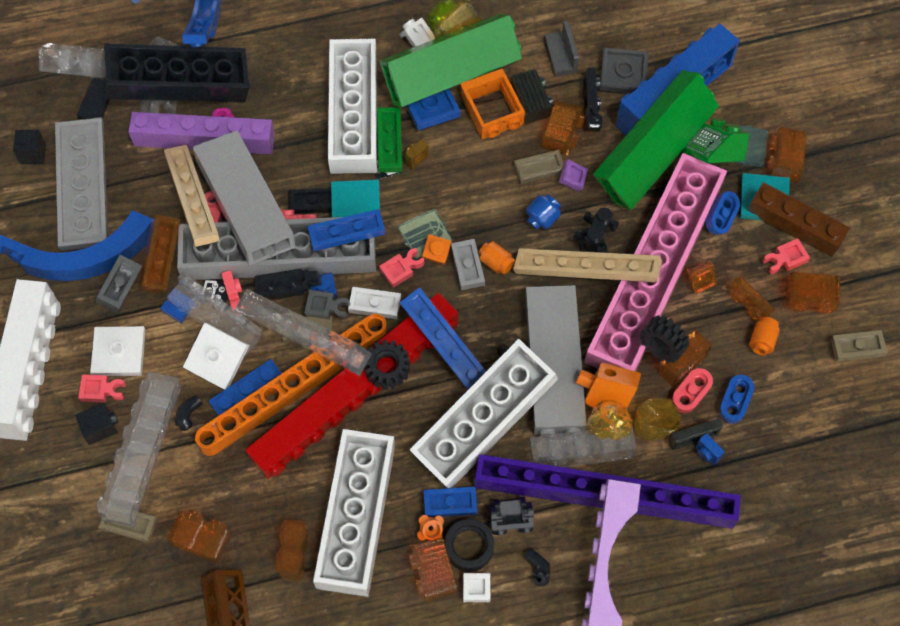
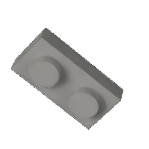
M475 239L451 243L461 290L485 286Z

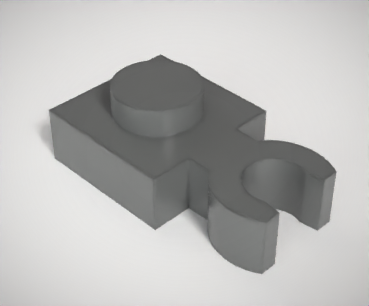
M309 290L304 313L306 316L330 319L331 313H335L339 318L345 319L348 318L347 312L340 311V307L342 305L350 306L351 303L346 298H339L335 301L333 293Z

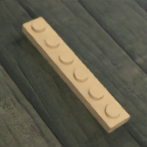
M187 145L165 149V158L195 247L220 241Z
M519 249L513 269L516 274L658 282L662 259L658 255Z

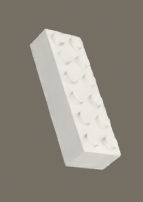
M376 39L330 40L328 163L330 174L377 173Z
M16 280L0 345V438L27 441L28 433H31L33 430L34 420L32 416L34 409L39 404L38 390L39 386L44 382L45 373L43 369L45 362H48L50 357L49 343L50 339H53L55 336L54 322L56 316H59L61 309L60 302H58L47 282Z
M518 339L410 451L447 488H453L478 462L479 454L485 455L558 380L556 373Z
M343 429L313 580L316 589L369 596L395 450L394 436Z

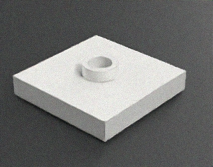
M204 323L183 368L225 390L230 387L250 345L209 323Z
M95 327L90 374L142 376L145 327Z

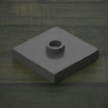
M603 48L600 90L633 93L643 80H647L649 52Z

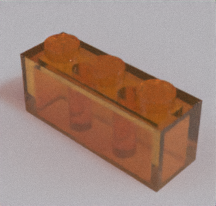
M158 214L152 219L138 290L163 295L167 291L180 225L179 219Z

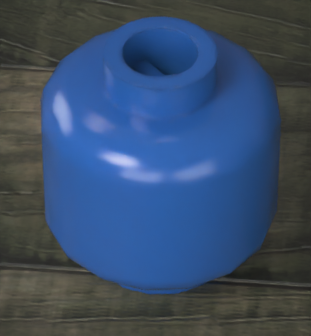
M546 194V196L538 195L526 208V214L529 217L527 222L536 230L539 227L548 230L561 216L559 209L561 205L549 194Z

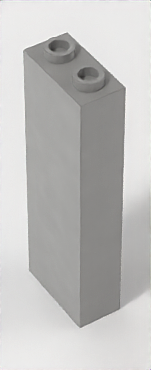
M238 130L193 146L196 162L249 266L294 249L293 232Z
M576 286L526 287L525 304L528 348L553 370L558 378L532 406L534 436L540 435L541 438H553L555 435H565L570 438L578 437L581 434H585L587 424L584 387L576 384L577 377L582 369Z

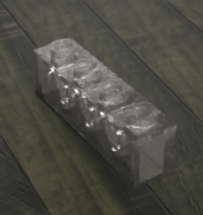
M48 43L39 48V71L103 78V49Z
M632 424L531 437L528 447L532 463L558 467L630 459L634 457L637 449Z

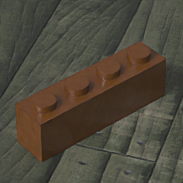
M762 182L747 211L759 216V219L831 257L839 249L850 227L764 182Z

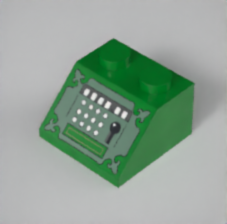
M711 118V121H707L681 152L706 163L745 161L750 133L740 130L741 126L726 124L724 119Z

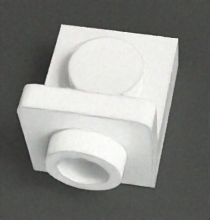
M423 18L416 22L414 19H411L402 26L404 30L399 34L401 38L405 36L412 47L436 39Z

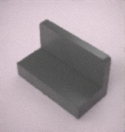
M565 21L563 22L562 32L546 34L544 36L555 77L577 73L579 55L569 23Z

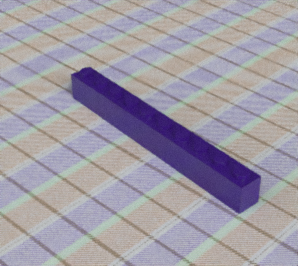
M479 454L475 478V487L477 489L603 508L604 501L599 500L601 485H606L609 479L641 484L638 509L635 514L733 529L739 521L741 495Z

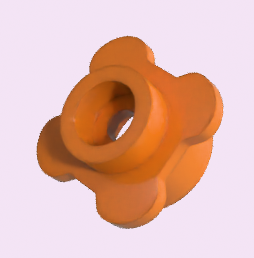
M422 515L419 517L420 530L417 532V537L422 541L425 539L439 541L443 536L442 525L444 524V519L439 515L435 517ZM433 526L432 530H428V527Z

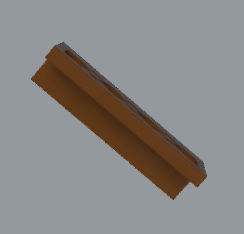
M214 570L202 577L201 582L207 626H250L242 570ZM225 578H234L236 588L234 592L226 586ZM232 602L239 609L237 619L230 613L229 606Z

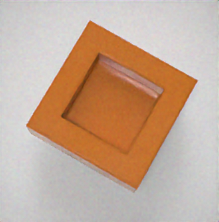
M428 234L421 258L445 265L452 241Z

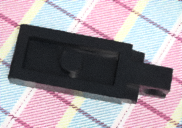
M591 67L587 68L583 78L584 119H586V131H600L603 119L598 113L601 107V97H597V91L600 88V77H596V68Z
M307 269L255 276V299L257 301H266L304 295V292L308 291V287L322 285L321 275H319L318 271H308Z

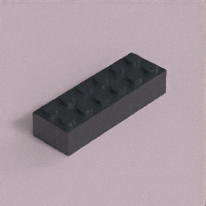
M104 43L102 64L105 99L246 102L249 91V78L245 48Z

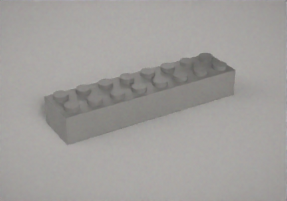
M343 217L287 219L286 221L293 232L295 248L249 266L227 222L215 223L220 241L197 247L194 245L188 224H179L177 269L182 281L223 279L221 273L230 270L233 278H253L257 275L295 269L318 271L319 275L328 273L376 272L375 237L313 251L307 226Z

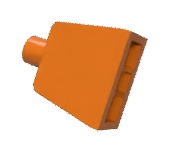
M601 363L595 375L581 369L576 384L588 388L585 398L587 405L620 423L638 388L641 373Z

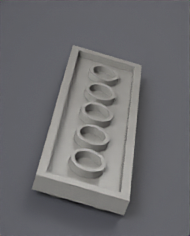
M102 118L55 123L58 248L60 251L88 248L108 237L105 141Z

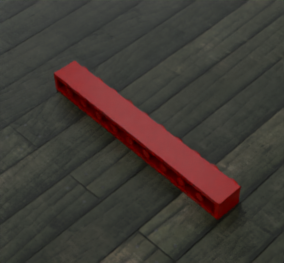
M438 292L430 301L451 328L455 330L458 326V312ZM410 316L378 341L379 345L383 344L382 340H387V344H391V340L396 341V346L400 343L403 346V350L406 349L408 352L410 365L420 358L424 350L434 347ZM365 353L245 450L248 458L267 479L281 474L286 468L285 465L292 459H299L309 445L321 441L326 431L331 427L339 426L344 421V416L351 411H357L364 404V400L370 395L374 396L381 391L382 386H379V388L375 387L374 383L371 384L368 381V377H366L363 362L365 361ZM384 357L377 364V368L383 373H390L397 366V362L391 357Z

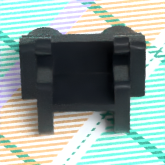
M600 208L595 214V219L590 217V212H586L583 219L591 224V227L584 238L581 237L582 233L580 231H576L574 239L587 246L586 250L605 253L608 246L602 244L600 247L599 243L607 227L609 226L610 230L615 232L619 222L613 219L614 213L608 208Z
M525 496L519 497L516 500L499 501V499H494V505L490 506V521L493 535H504L509 529H518V532L529 533L534 530V509L531 502H526Z

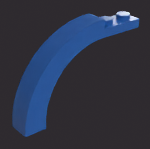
M195 0L191 19L182 34L183 44L199 47L207 44L209 37H215L220 16L221 0Z
M131 211L125 222L113 234L88 248L64 253L45 252L0 235V255L2 253L8 255L11 260L21 264L26 274L38 278L55 281L88 279L110 272L119 255L128 259L136 256L157 232V227L152 218Z

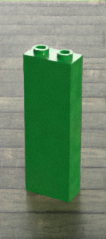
M498 14L380 60L393 105L406 106L522 59L520 53L521 45L516 39L513 19L508 14Z
M682 70L594 172V177L616 205L632 210L719 108L715 95L705 85L703 76L695 71Z

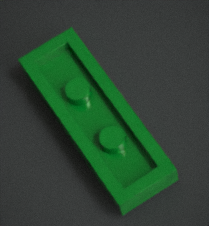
M400 107L377 108L379 172H402Z

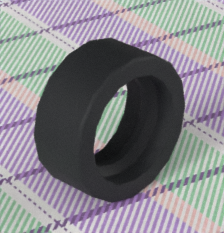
M477 519L457 521L449 528L445 536L444 550L448 561L453 567L461 571L474 572L481 570L490 562L493 556L494 538L492 531L486 524ZM470 530L482 536L485 542V550L480 557L474 560H464L456 554L454 541L461 532Z

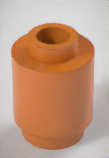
M494 241L491 243L486 242L478 253L481 255L480 261L497 274L502 273L506 275L516 261L510 252Z
M761 317L755 323L749 343L754 353L767 355L774 351L780 331L778 321L770 317Z

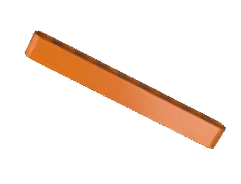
M379 314L367 316L201 427L195 435V441L200 451L207 456L219 453L354 362L370 346L372 347L374 343L387 335L385 318ZM374 326H379L382 328L377 332H373L370 330ZM355 339L361 341V343L358 345L350 344V342ZM333 353H338L341 355L337 359L329 358V356ZM312 367L320 368L317 373L308 372ZM291 381L300 382L296 387H288ZM270 395L279 396L278 399H276L273 402L267 401V398ZM257 409L255 415H245L248 410ZM227 424H236L232 430H224ZM208 437H213V438H215L214 441H213L211 444H209V445H204V444H203V442H204V440H205L206 438H208Z

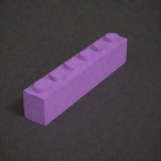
M132 112L129 126V135L133 145L137 147L174 148L187 145L189 150H193V146L238 130L249 153L272 154L275 138L272 120Z

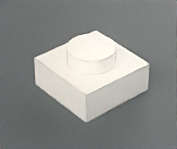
M463 573V602H490V573Z

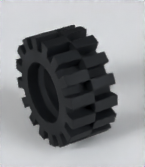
M657 315L640 332L642 346H647L645 350L647 352L651 351L654 358L658 356L662 362L665 359L666 363L671 361L675 363L690 344L688 342L690 340L689 336H685L687 332L680 329V324L675 325L673 319L667 320L666 316L660 317Z
M382 340V345L376 342L374 343L375 348L370 346L368 354L365 353V361H363L365 374L368 377V381L371 384L374 383L375 387L379 388V386H382L383 390H387V386H391V389H395L396 384L401 386L403 380H407L408 372L410 373L408 352L406 349L403 350V346L400 343L396 346V341L391 340V344H387V340ZM384 357H391L397 362V366L394 371L383 373L377 368L379 360Z

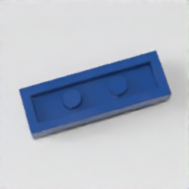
M379 209L307 226L313 251L385 235V228Z
M270 359L210 399L209 404L219 416L282 373L272 359Z

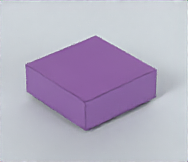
M568 159L564 162L559 182L579 192L583 189L588 169Z

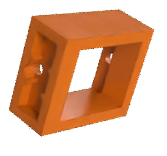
M503 68L460 84V97L481 139L496 137L501 132L509 129L515 130L524 124L525 111ZM501 90L512 114L484 124L473 100Z

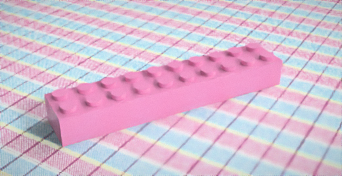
M682 153L634 253L638 255L661 256L662 264L658 282L621 280L587 351L586 364L597 369L601 363H606L632 371L637 370L647 347L641 344L640 332L653 317L657 315L662 316L709 211L722 187L727 173L726 170Z

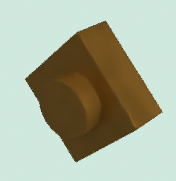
M421 139L418 143H413L408 147L405 153L406 165L411 170L415 169L429 157V144Z

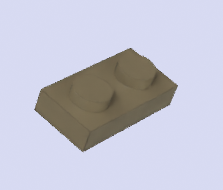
M882 330L833 335L831 338L836 362L885 357L888 353Z

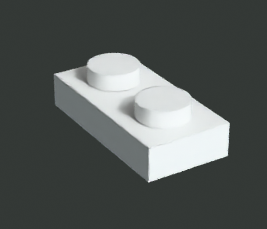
M352 287L351 304L348 307L349 313L368 316L379 314L384 318L397 319L401 293Z

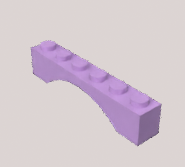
M608 479L606 485H601L599 500L604 501L603 512L598 511L596 527L600 528L599 538H594L592 554H596L595 565H590L588 581H593L592 591L586 592L584 608H588L589 613L588 620H582V626H622V619L610 595L608 561L613 543L619 531L627 520L637 512L641 484Z

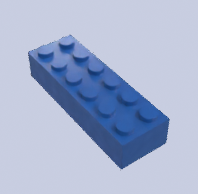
M721 23L713 29H707L702 38L697 42L692 41L682 54H676L668 65L664 68H658L653 77L648 81L643 80L633 93H627L620 100L616 127L626 136L682 70L698 72L703 76L705 85L708 86L732 66L740 40Z

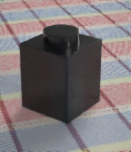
M39 129L15 130L13 152L20 164H44L46 142Z
M105 403L75 415L82 435L89 445L118 433L115 424L119 423L115 411L113 409L109 410Z

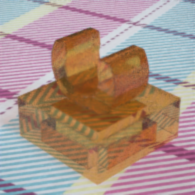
M710 261L698 263L697 267L686 269L691 290L695 294L717 285L715 268Z

